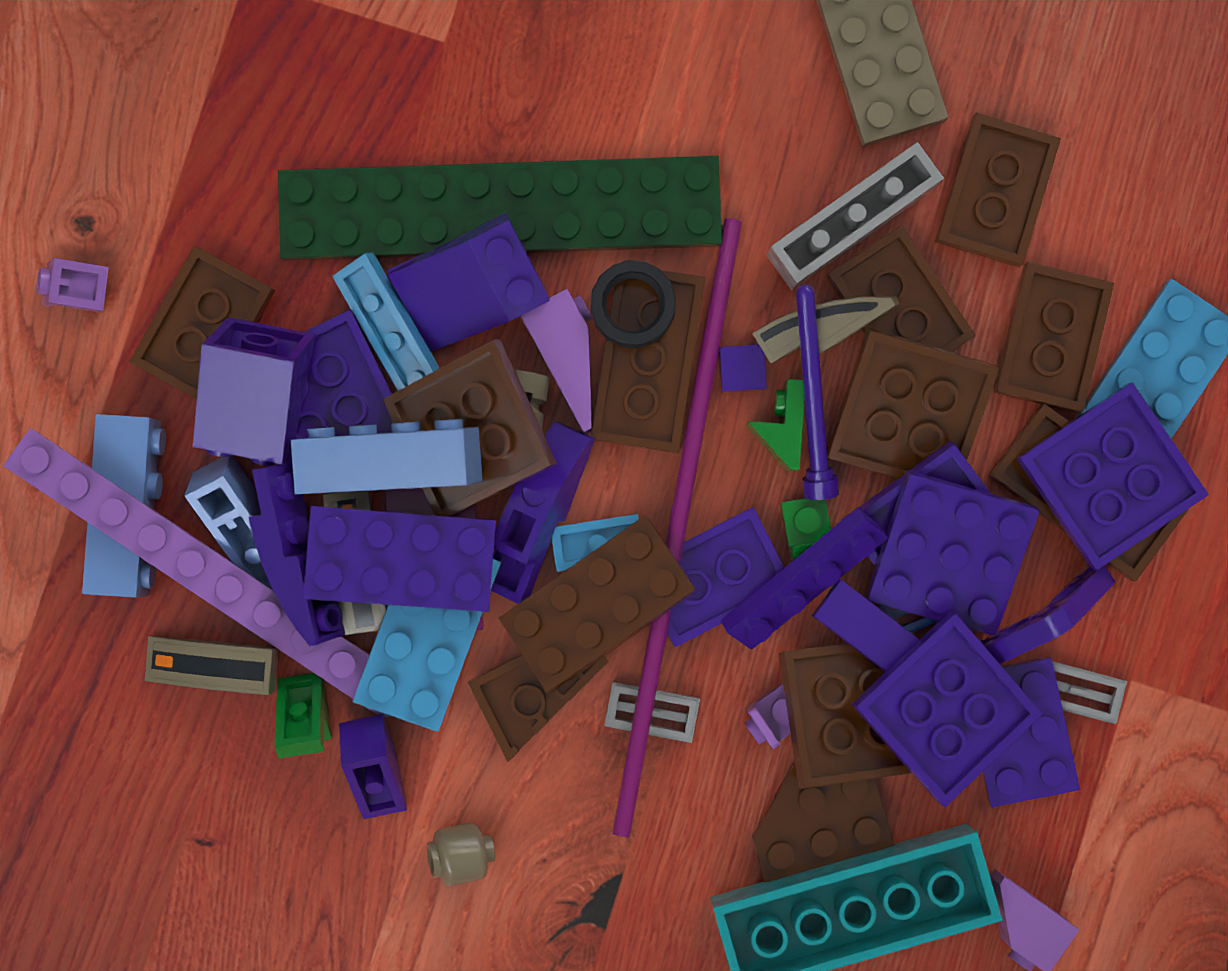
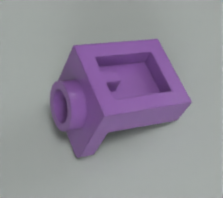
M53 258L47 263V268L40 267L36 294L43 295L42 306L52 307L57 305L102 312L104 309L109 267Z
M783 683L745 708L751 718L744 723L759 745L767 740L772 749H775L781 745L779 741L791 734Z

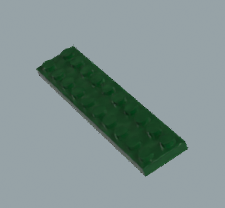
M719 156L278 170L280 258L283 261L355 259L365 253L372 252L376 258L416 257L428 253L506 212L527 253L717 247L722 244Z

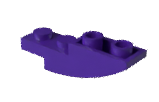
M554 422L545 434L557 464L516 484L495 530L494 550L496 551L493 559L501 561L491 591L517 604L528 598L532 593L558 521H565L596 439L560 422Z
M292 462L252 470L261 514L249 516L248 518L262 566L279 603L295 629L309 646L318 645L344 636L342 612L338 601L303 599L309 521L303 494H295Z

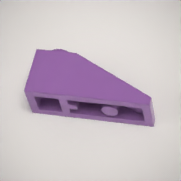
M565 289L550 297V301L521 315V318L583 433L587 434L592 431L589 328L586 322L591 320L592 316L582 297L579 295L572 298L568 289Z

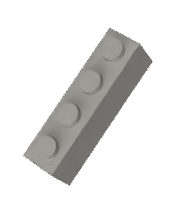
M917 142L772 245L766 256L792 291L930 193L939 185L944 177Z

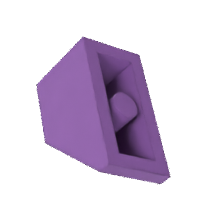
M995 869L990 878L1003 920L998 922L1001 939L1012 949L1008 956L1028 971H1032L1035 966L1042 971H1051L1079 929Z

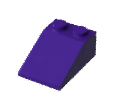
M507 212L387 274L430 352L509 322L550 301L548 292Z

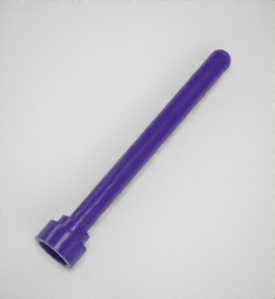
M804 284L799 286L796 291L810 467L806 469V476L802 478L803 497L810 500H825L839 495L838 476L833 474V468L828 466L815 294L814 289L810 285Z

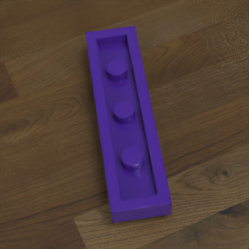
M857 507L724 617L721 623L726 632L752 650L758 644L767 640L775 630L791 617L800 613L808 603L824 590L834 585L840 577L862 559L871 555L879 545L888 539L887 535L880 525Z

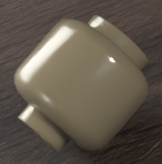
M471 822L437 830L434 833L433 842H428L426 845L431 875L433 878L439 877L446 886L483 879L487 874L488 862L495 861L494 845L490 834L482 835L479 827Z

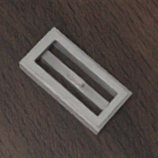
M1052 661L1054 671L1115 687L1113 695L1057 681L1059 691L1110 704L1108 712L1061 700L1064 711L1113 724L1117 723L1127 681Z
M612 682L604 726L631 731L633 721L615 718L616 710L634 713L635 703L618 699L620 693L637 696L639 686ZM657 690L655 700L689 706L687 714L654 707L652 717L686 723L685 731L650 725L649 735L692 743L700 698Z

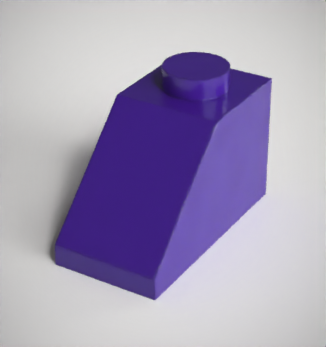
M384 715L363 717L339 723L341 767L363 819L406 811V800L394 741Z

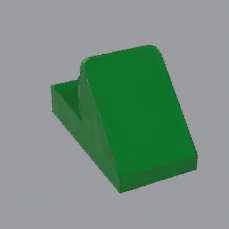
M787 379L783 383V390L776 389L774 416H781V424L751 421L746 423L747 428L786 471L791 472L800 470L804 412L803 380Z
M806 498L780 503L791 563L831 530L826 499L810 500Z
M315 673L278 678L274 746L278 758L324 752V741L331 739V727L323 678Z

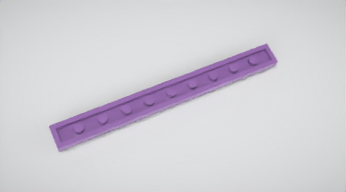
M32 428L28 430L3 466L351 698H354L370 654L343 636L318 645L309 646L284 612L273 589ZM368 708L369 710H371L372 712H374V713L377 714V715L383 714L384 717H385V720H386V718L388 717V714H385V713L379 712V711H377V710Z

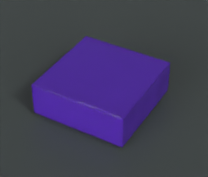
M759 344L719 347L722 392L766 390L765 355Z

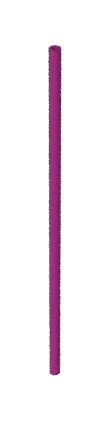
M726 218L724 221L722 244H720L665 542L679 563L742 221L733 218ZM671 610L650 624L612 834L617 836L630 837Z

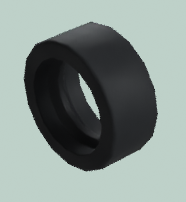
M627 260L612 265L599 276L592 290L591 313L596 328L606 340L622 348L639 349L654 344L666 334L674 319L676 296L671 281L659 268L645 261ZM630 278L641 279L649 283L657 292L660 301L659 313L655 321L647 328L638 331H628L616 326L610 319L606 308L607 297L611 289L620 281Z

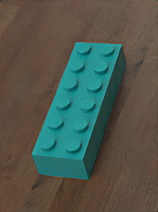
M967 823L894 844V846L710 897L731 971H830L1003 921L978 833Z

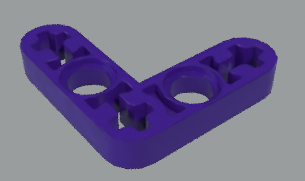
M1105 565L1097 571L1091 570L1089 567L1074 577L1041 611L998 631L996 636H987L980 642L998 663L1002 664L1070 630L1114 585L1115 580Z

